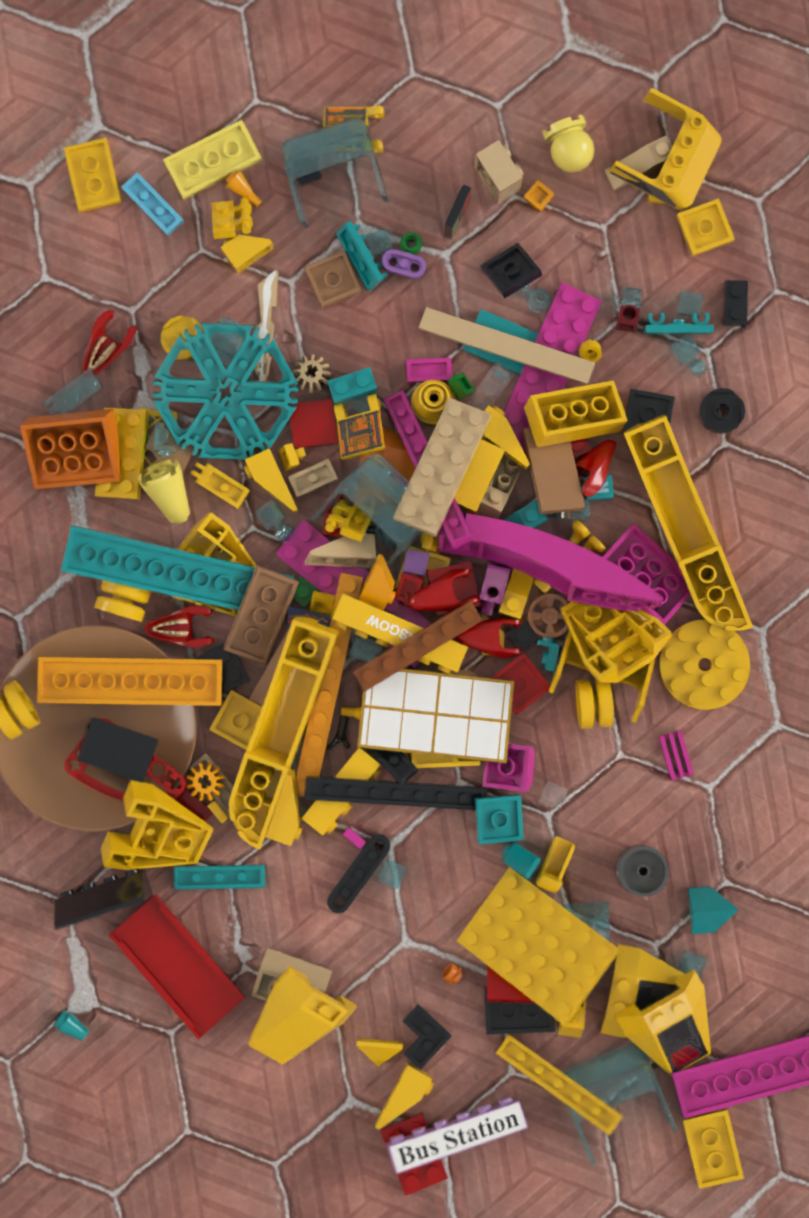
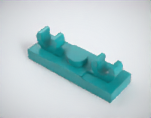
M350 221L345 223L336 235L366 289L369 291L383 281L388 274H381L378 269L382 264L380 262L374 263L370 250L363 241L366 235L359 236L357 233L361 226L359 224L353 225Z
M648 313L647 321L650 325L643 326V334L713 333V325H706L710 319L709 313H704L703 322L697 320V313H693L691 319L694 324H685L683 319L671 320V324H662L665 320L664 313H660V320L658 322L653 321L652 313Z

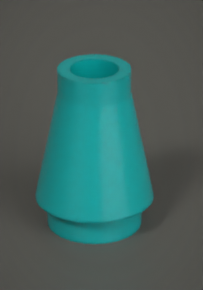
M63 1010L54 1023V1026L58 1028V1032L74 1037L81 1042L89 1032V1029L71 1012L68 1013Z

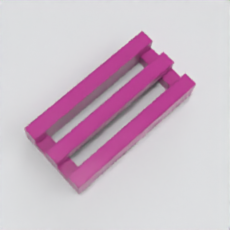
M682 731L659 736L670 780L693 775ZM676 736L678 738L683 760L687 770L685 772H683L680 757L674 740V737ZM665 739L670 741L678 774L674 773Z

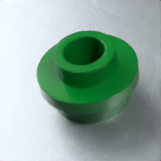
M408 232L402 236L400 247L403 252L416 254L422 248V239L418 234ZM414 241L415 246L408 247L407 242Z

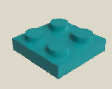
M520 794L475 798L477 843L479 845L524 840Z

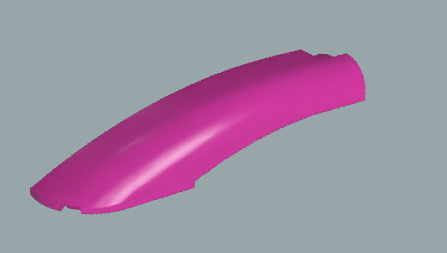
M467 513L465 520L474 540L453 549L443 526L441 525L438 551L484 559L526 573L568 596L567 601L623 611H640V609H644L646 606L648 609L658 607L663 601V597L645 583L605 558L570 541L531 527Z

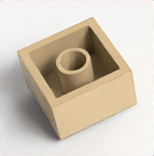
M499 140L478 152L474 168L497 204L520 191L522 175H524L519 164H514L510 157L512 155L505 144L502 146Z

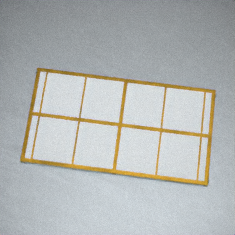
M402 669L369 690H363L358 741L356 743L357 748L507 763L513 689L515 687L514 681Z

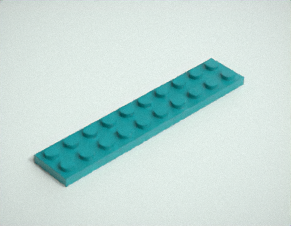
M75 525L70 527L60 568L61 571L234 610L239 609L255 569L254 566ZM280 573L294 579L293 575Z

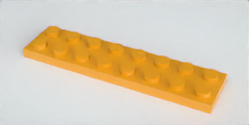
M38 657L37 703L222 706L223 660Z

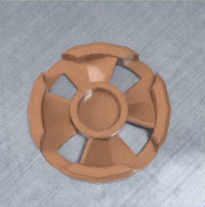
M549 593L536 598L531 603L527 613L528 624L533 632L538 636L551 639L565 633L568 630L567 624L562 629L556 622L558 619L565 620L561 608L568 604L567 601L559 595ZM554 599L561 602L557 609L552 607ZM536 604L543 610L541 613L533 611ZM542 623L547 625L545 633L537 629Z

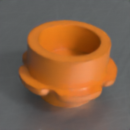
M450 963L442 973V978L446 980L448 985L451 983L456 984L462 977L461 966Z

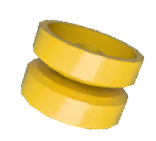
M102 580L100 589L113 596L112 598L98 596L94 608L142 622L145 611L143 608L133 605V602L148 603L151 592Z
M588 679L576 680L575 695L579 728L592 729L595 723V714L600 728L613 727L614 701L611 684L609 682H599L596 679L593 693L591 682Z
M15 680L4 686V695L0 692V728L10 740H13L22 735V725L27 729H32L40 724L39 716L30 698Z

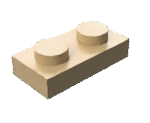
M329 458L288 477L297 498L338 480Z

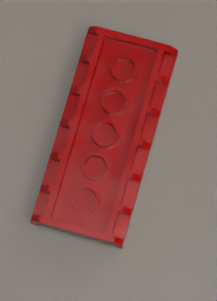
M157 894L109 934V937L198 1040L246 998Z

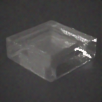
M547 781L538 802L560 811L568 790Z

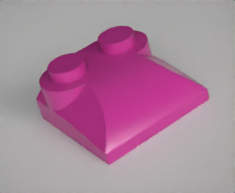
M508 744L507 763L485 761L482 787L528 792L533 781L534 748L531 746Z

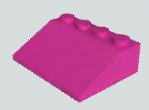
M635 523L603 555V558L635 576L663 597V601L658 607L648 609L646 606V608L641 610L658 618L664 625L690 596L677 562Z

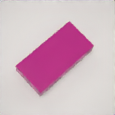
M451 358L406 359L407 383H423L428 380L448 382L452 378Z

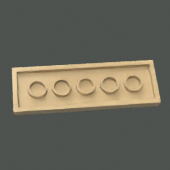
M452 398L448 399L393 516L395 521L435 537L437 536L491 419L490 413Z

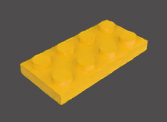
M104 408L114 409L118 427L121 480L118 482L96 484L95 496L99 498L140 500L141 486L137 478L140 473L143 475L149 411Z

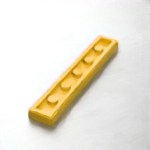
M511 1035L506 1037L497 1050L496 1054L607 1135H611L623 1116Z

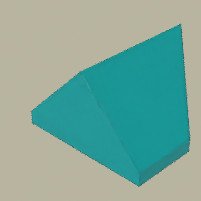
M710 886L688 888L691 934L714 933L739 910Z

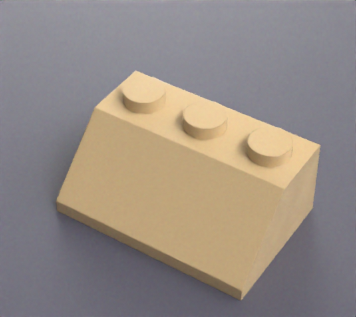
M267 948L251 996L267 1001L274 983L289 966L307 975L311 985L325 993L332 971L302 959L283 954L280 951Z

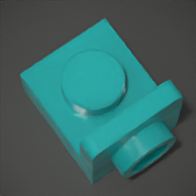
M543 637L542 641L537 640L536 646L548 648L549 651H544L541 665H545L544 671L553 673L560 645L555 644L556 640Z

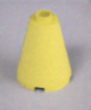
M168 459L146 468L148 473L144 476L142 473L138 475L137 480L140 486L169 522L175 524L185 522L190 515L179 461L175 459V463H171V460Z

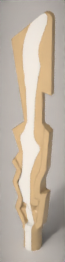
M277 270L273 271L258 284L261 323L256 326L260 327L257 336L262 339L269 333L270 339L266 344H269L274 336L275 324L271 322L272 307L277 306L279 275ZM269 353L263 354L254 368L257 374V381H266L269 375L272 359Z

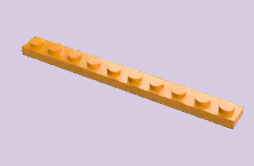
M345 573L340 574L333 610L340 593L357 600L359 599L363 577ZM332 619L330 620L329 627L338 630L339 633L308 720L296 775L298 796L304 797L306 776H320L352 633L351 627L347 626L346 630L333 625L335 621Z

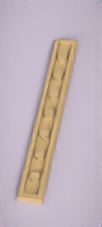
M426 307L419 325V330L588 385L595 367L594 362Z

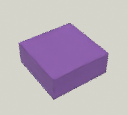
M407 549L403 572L425 576L429 553Z

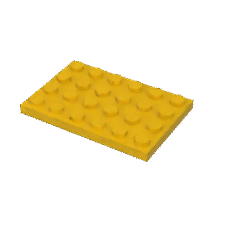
M511 867L507 869L456 940L563 1025L568 1024L620 951L618 947Z

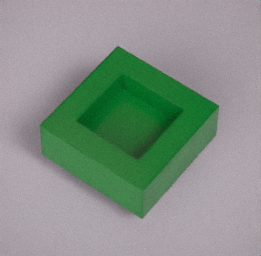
M464 373L455 375L448 380L452 392L459 399L468 397L476 391Z
M301 576L298 579L299 584L293 599L306 608L312 599L313 591L319 590Z

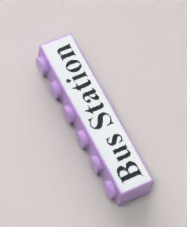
M506 1097L499 1100V1104L491 1107L490 1104L478 1107V1111L469 1114L468 1111L457 1114L456 1119L449 1122L447 1119L435 1122L434 1127L414 1129L411 1135L404 1137L403 1134L391 1137V1142L386 1143V1147L394 1171L398 1174L528 1128L520 1101L516 1098Z

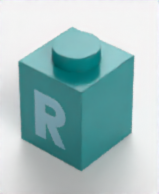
M607 475L602 488L591 497L583 495L585 502L612 500L614 498L612 475ZM585 477L583 479V483H580L581 491L588 477Z

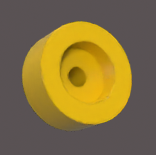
M586 340L579 346L580 358L591 362L598 361L602 356L601 345L597 341Z

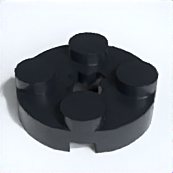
M718 388L704 397L699 407V416L707 430L718 434H726L735 430L743 421L745 405L743 400L734 391L727 388ZM720 405H723L724 409L728 410L724 417H721L716 412Z

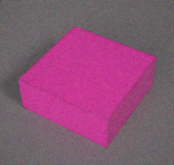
M350 827L343 833L359 849L366 843V840Z

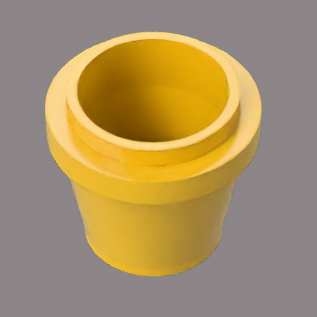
M428 380L418 385L414 390L411 398V407L415 416L421 422L428 425H437L448 399L456 400V397L451 387L439 380ZM437 395L438 401H430V396Z

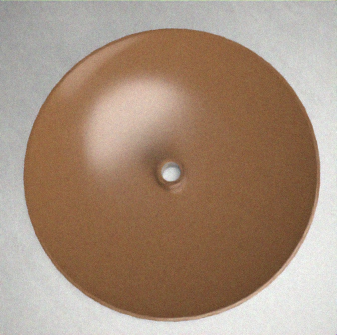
M83 626L51 635L34 645L14 664L0 687V692L4 695V686L14 680L17 681L30 698L40 719V724L32 729H27L22 725V735L13 740H10L0 728L1 775L14 795L27 808L56 825L73 830L104 831L136 822L137 818L126 816L124 801L97 792L67 773L64 767L67 757L87 733L92 718H106L118 726L159 739L154 754L185 776L191 763L196 743L197 720L195 706L37 703L38 657L170 659L150 641L115 627ZM78 760L70 762L72 764V771L75 769L80 770L81 767ZM160 763L154 764L152 767L153 775L157 777L163 775L164 766ZM91 765L84 771L94 779L126 792L130 781H135ZM169 770L168 775L162 782L165 783L166 780L172 782L171 788L174 790L180 785L181 779H172L170 775L173 772ZM146 775L144 783L153 784L164 793L168 792Z

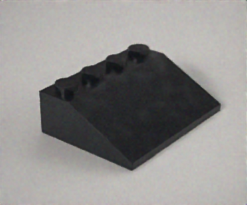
M132 869L125 872V877L118 879L117 875L103 879L104 884L96 886L95 882L83 885L82 891L74 893V890L71 889L60 893L61 898L55 900V930L146 901L153 897L146 870L140 872L139 869Z

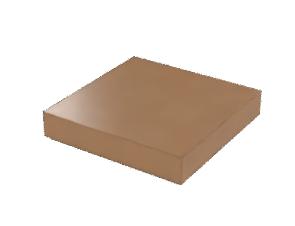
M345 250L304 267L321 309L362 292Z

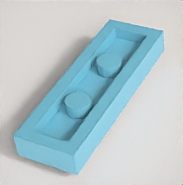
M138 172L121 187L167 236L184 222L177 212Z

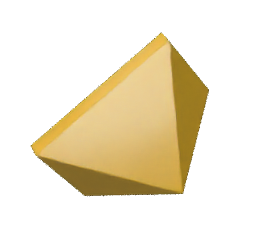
M357 1038V1047L379 1067L403 1049V1041Z

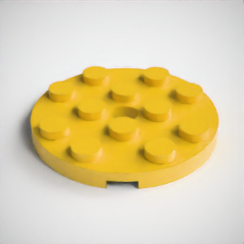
M705 619L691 621L672 632V636L661 649L659 657L661 680L669 694L687 707L698 710H710L725 706L742 692L748 681L750 657L747 647L735 631L717 627ZM702 658H706L710 662V669L708 671H702L698 666Z

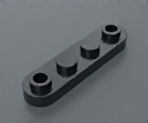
M377 834L369 839L330 893L327 904L332 912L343 913L349 908L390 850V841L386 836ZM381 841L384 845L381 850L375 848V843ZM341 897L343 904L336 905L335 898Z

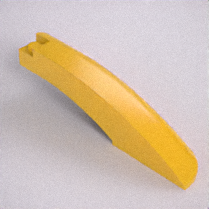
M661 415L627 429L623 434L697 610L712 625L725 630L741 631L753 628L722 547L696 491L667 417Z
M295 617L292 621L229 800L230 819L238 830L237 833L245 842L259 850L267 834L286 776L293 764L339 633L338 630L318 623V620L311 618Z

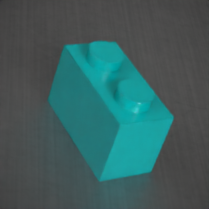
M370 367L327 381L334 405L345 404L377 393V386Z

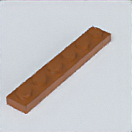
M468 601L355 669L353 673L363 690L367 691L478 624L482 619L472 601Z

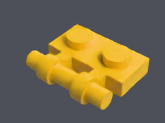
M242 198L239 206H234L233 200L211 203L214 239L236 237V231L240 230L244 234L251 232L253 226V219L250 216L252 206L248 198Z
M341 499L334 505L332 509L333 514L328 516L325 529L328 532H333L334 529L341 528L340 535L361 542L374 518L376 509L357 502L351 507L347 505L346 500Z

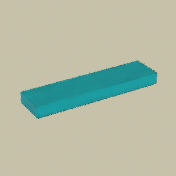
M265 864L174 866V890L265 888Z

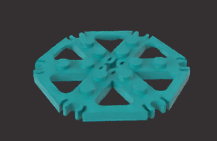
M201 322L200 324L204 332L196 324L194 326L197 331L196 335H190L187 329L184 330V336L187 341L180 333L157 370L153 379H159L153 380L152 385L160 386L161 391L152 393V397H154L153 402L177 445L179 446V443L185 439L182 443L183 450L188 444L194 446L193 456L197 454L198 449H202L197 458L245 460L249 458L247 451H249L250 456L256 455L254 452L255 447H260L262 451H265L266 446L263 442L271 448L297 408V405H290L288 402L291 404L298 403V398H292L289 395L292 391H298V386H296L298 382L274 337L269 344H266L270 339L269 333L262 339L257 336L260 327H256L253 334H250L251 329L254 327L251 324ZM214 333L240 334L243 338V343L227 368L211 341ZM184 349L190 351L205 379L178 378L170 374L169 369L180 351ZM270 353L273 355L283 374L282 379L278 382L248 381L247 379L263 354ZM230 382H232L229 390L231 395H225V397H223L221 401H219L222 393L220 388L225 389L227 386H229ZM170 402L204 403L192 424L186 429L178 425L169 409ZM247 405L279 406L281 414L268 432H263L256 424ZM224 415L240 441L239 446L236 448L212 447L209 444L208 440Z

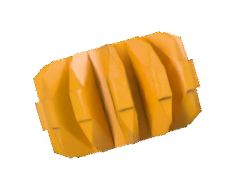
M210 762L206 770L204 764L199 763L200 772L192 767L191 771L195 774V777L187 776L188 780H193V784H188L187 789L195 787L191 795L194 797L200 792V801L204 800L206 793L208 800H213L212 791L215 795L220 796L221 793L216 788H225V784L218 783V780L224 779L225 775H216L221 768L216 767L211 771L213 763ZM205 775L208 776V780L212 781L211 786L207 785V788H204V784L200 782L201 778H205Z

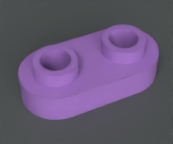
M391 249L386 251L382 257L383 268L389 273L410 279H419L425 273L426 264L420 256ZM395 259L398 263L392 266L389 264V261ZM413 265L418 266V267H419L418 271L413 272V271L410 269L411 266H413Z

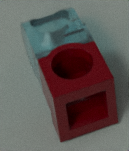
M623 288L615 330L635 333L640 314L642 289Z

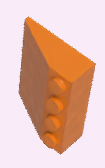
M114 409L29 417L20 425L35 490L118 482L121 480L118 427Z

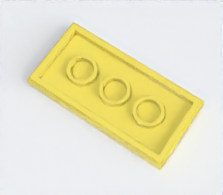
M240 120L164 158L163 161L183 200L228 178L233 171L238 173L262 161V157L243 121Z

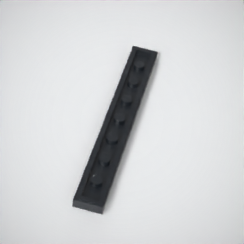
M306 776L304 799L475 810V798L486 797L487 788L405 782L400 786L397 781Z

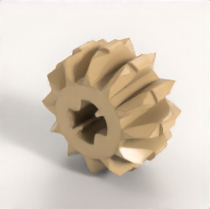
M311 354V360H307L305 355L302 356L304 363L296 361L295 364L299 369L293 370V374L298 376L296 377L297 382L301 383L300 389L304 390L308 385L309 393L313 392V386H316L317 390L321 391L320 383L327 386L328 382L325 378L331 377V372L325 371L329 368V364H322L323 357H319L315 361V354ZM313 369V372L317 370L315 372L316 376L311 378V375L307 377L309 374L308 370Z

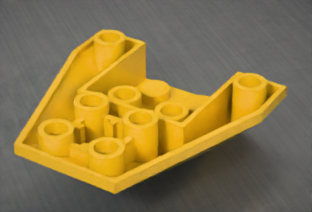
M289 966L274 983L248 1045L283 1065L341 1026L357 1009V1005L341 995L336 1000L313 987L307 975Z

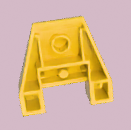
M130 781L123 797L126 816L137 818L130 835L108 831L101 846L103 866L121 870L197 864L210 839L213 827L153 784Z

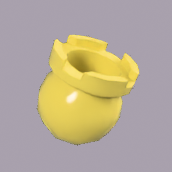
M578 115V120L572 121L571 117L562 119L551 124L550 131H542L545 142H552L550 151L554 164L564 172L575 173L582 171L593 159L594 143L589 134L583 131L587 126L583 115Z

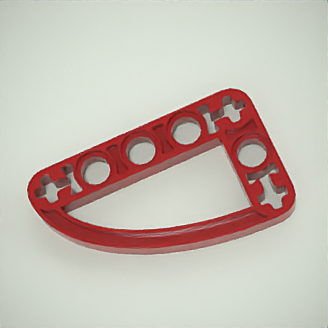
M100 718L101 720L115 724L109 719ZM86 733L67 757L64 764L65 770L72 777L93 790L111 798L124 801V791L110 787L84 772L89 766L88 764L79 762L80 770H71L72 764L70 762L78 760L79 755L76 753L78 750L81 752ZM156 754L153 755L147 776L168 791L166 792L168 796L173 799L177 798L187 787L186 778ZM156 763L164 766V773L159 777L152 773V767ZM169 770L173 772L170 775L172 779H181L180 785L182 787L180 789L175 788L173 790L171 788L173 784L169 780H166L165 783L162 782L168 775Z

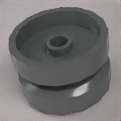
M634 845L625 849L618 857L615 865L619 884L629 893L639 897H650L659 893L666 885L669 877V866L665 857L658 850L646 845ZM646 867V871L643 872V875H640L639 869Z

